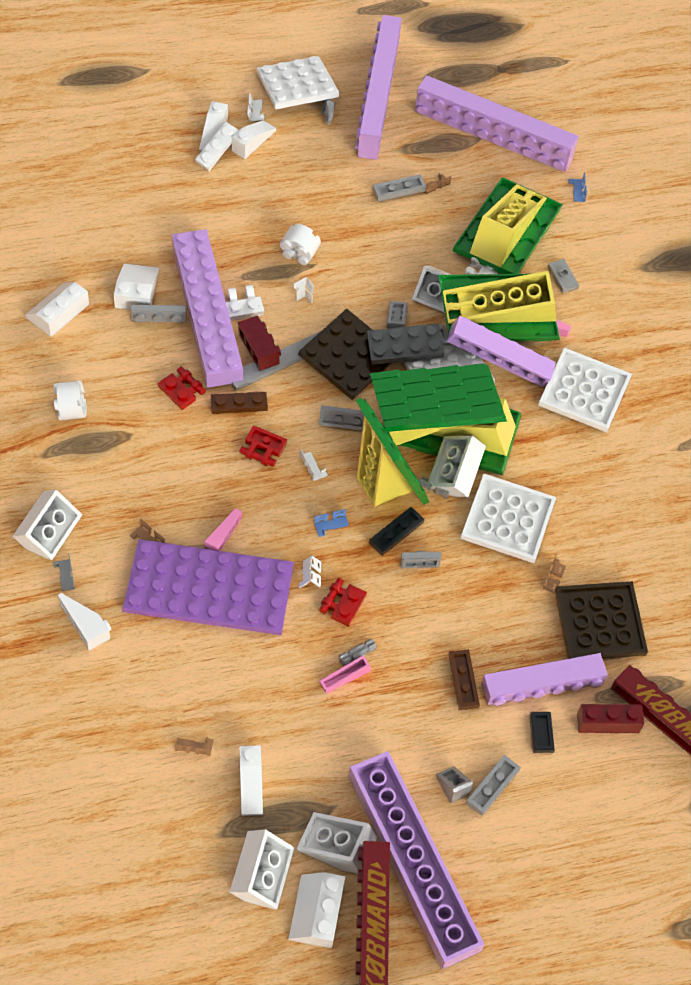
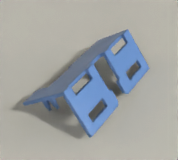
M585 172L582 179H569V184L574 185L573 193L574 201L585 202L586 200Z
M346 509L332 512L333 520L327 521L329 513L315 516L314 524L319 537L325 536L324 531L349 526L346 518Z

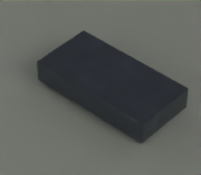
M530 712L533 753H554L551 712Z

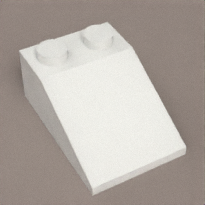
M124 264L115 286V308L131 310V305H152L159 268Z
M313 812L297 850L340 870L357 874L358 869H362V861H358V847H362L363 841H376L377 836L369 823Z

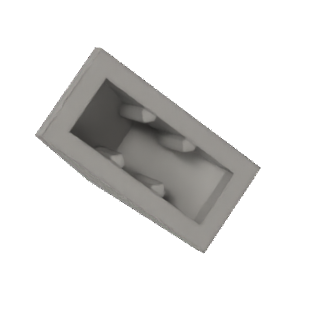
M455 766L436 774L450 803L469 795L473 785L472 781Z

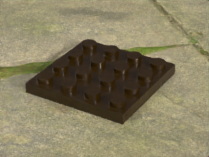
M347 308L299 350L298 353L302 359L351 400L372 383L370 373L383 372L392 364L371 365L367 331L372 329Z
M633 581L556 586L555 594L568 659L601 653L602 659L647 655L648 649Z

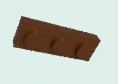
M267 393L211 394L212 414L268 411Z
M469 649L449 651L448 656L458 709L479 708L480 703Z

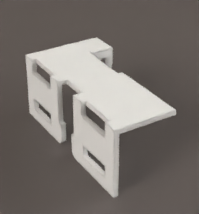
M249 93L247 115L250 122L264 120L263 112L262 115L260 114L262 99L253 100Z
M305 277L294 283V288L297 290L296 301L306 297L312 304L313 295L311 293H313L314 285Z
M300 449V458H302L304 465L308 467V473H310L313 481L328 476L325 468L324 471L323 469L319 470L311 452L304 454Z
M310 556L303 561V581L299 583V588L304 587L310 581L318 587L321 586V576L311 570L312 566L321 573V561L314 556Z

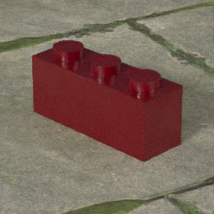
M258 316L239 321V336L259 371L280 364V348L278 345L275 346L272 334H268L265 322H261Z
M581 704L577 712L578 733H640L644 726L642 705Z

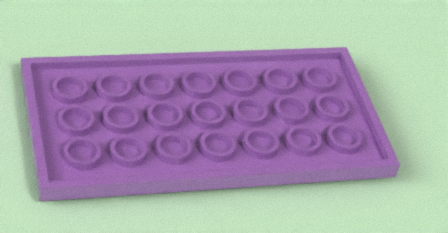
M138 539L123 612L282 635L294 562Z

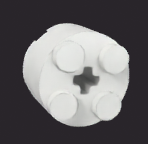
M302 224L291 225L280 242V247L283 250L282 255L287 259L294 258L300 264L307 265L320 246L321 240L318 235L315 237L312 234L313 230Z
M82 381L54 384V392L57 395V399H54L55 410H58L59 421L86 418L87 406L83 395L85 391Z

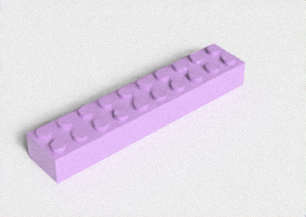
M383 15L382 21H378L377 31L379 33H376L375 43L377 44L373 46V54L375 56L371 57L370 66L373 67H369L368 77L370 79H367L366 89L368 91H365L363 99L366 103H362L361 113L363 115H360L359 126L361 127L357 129L356 138H359V140H356L355 150H358V157L378 159L399 45L402 21L400 17Z
M427 75L418 87L415 112L564 172H566L573 160L578 135Z
M207 229L172 234V248L206 386L210 388L242 381L243 366Z
M389 751L351 766L348 775L379 841L390 842V864L441 969H445L480 953L485 944Z

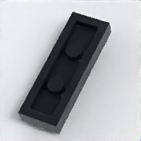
M410 507L369 539V544L383 556L422 525L424 518Z

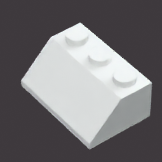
M429 265L424 266L412 300L444 312L438 275L452 274Z
M76 282L63 283L25 314V318L52 337L89 305L88 291Z
M444 436L428 480L432 484L431 489L436 490L435 487H439L448 491V495L453 497H468L486 446L474 436Z
M57 490L43 491L12 537L25 549L48 560H53L82 514Z
M267 830L248 831L229 893L245 902L277 909L294 847Z
M325 872L301 875L288 940L332 949L345 876Z

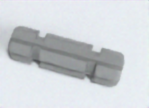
M368 639L365 641V644L361 643L348 650V653L340 654L339 660L341 664L347 665L351 663V660L354 661L366 655L367 652L375 650L376 643L373 639Z

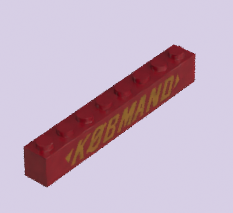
M629 665L614 680L611 690L628 704L642 705L644 717L691 755L690 712L680 707L670 695L663 693L654 682L645 678L640 670Z
M363 841L362 847H358V861H362V869H358L357 883H361V892H357V906H361V915H357L356 928L360 929V938H356V952H360V961H356L355 974L359 975V985H388L390 842Z

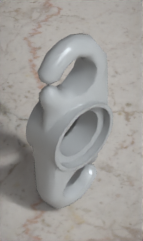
M331 99L323 100L322 115H325L326 125L331 123L334 115L335 103Z

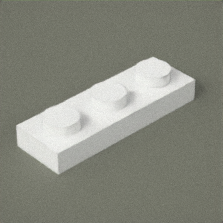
M225 121L195 159L196 163L210 171L232 144V137L239 130Z

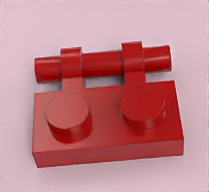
M180 366L177 369V372L180 374L179 377L171 373L158 382V387L183 410L196 401V396L194 395L196 392L203 395L206 390L202 387L203 384L199 380H195L192 377V373L189 370H185ZM186 381L191 385L188 388L183 384Z
M253 425L245 439V444L250 446L249 448L242 446L239 453L245 455V458L250 460L253 458L260 461L262 465L275 467L277 460L272 459L271 456L280 457L287 444V439ZM256 449H260L264 451L265 454L263 455L255 451Z
M337 578L335 583L331 584L327 597H324L321 601L322 605L319 611L323 614H326L328 609L333 611L331 619L349 627L366 598L367 592L351 584L345 590L342 588L344 581L341 578ZM336 595L341 597L338 604L333 601Z

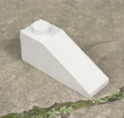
M211 102L199 147L200 152L225 121L227 122L228 104Z
M264 120L241 128L232 137V152L246 159L276 131V128Z
M62 593L58 595L60 606L88 650L110 639L109 631H111V627L106 619L102 620L99 614Z
M240 746L241 816L263 815L261 746Z

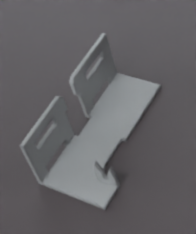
M425 477L419 479L420 485L430 491L432 484L428 482L429 479ZM435 487V494H440L447 499L449 492Z
M70 555L68 560L53 562L54 568L59 567L62 591L75 589Z

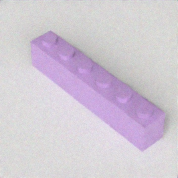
M459 316L452 323L447 342L538 386L544 387L552 378L556 362L534 352L532 349L525 348L517 342L503 337L499 333L492 332L484 326L470 321L468 318Z
M601 653L485 674L482 680V687L487 704L499 706L512 700L520 702L528 697L540 698L545 694L553 693L556 695L570 689L577 691L586 686L598 687L605 682L608 674Z

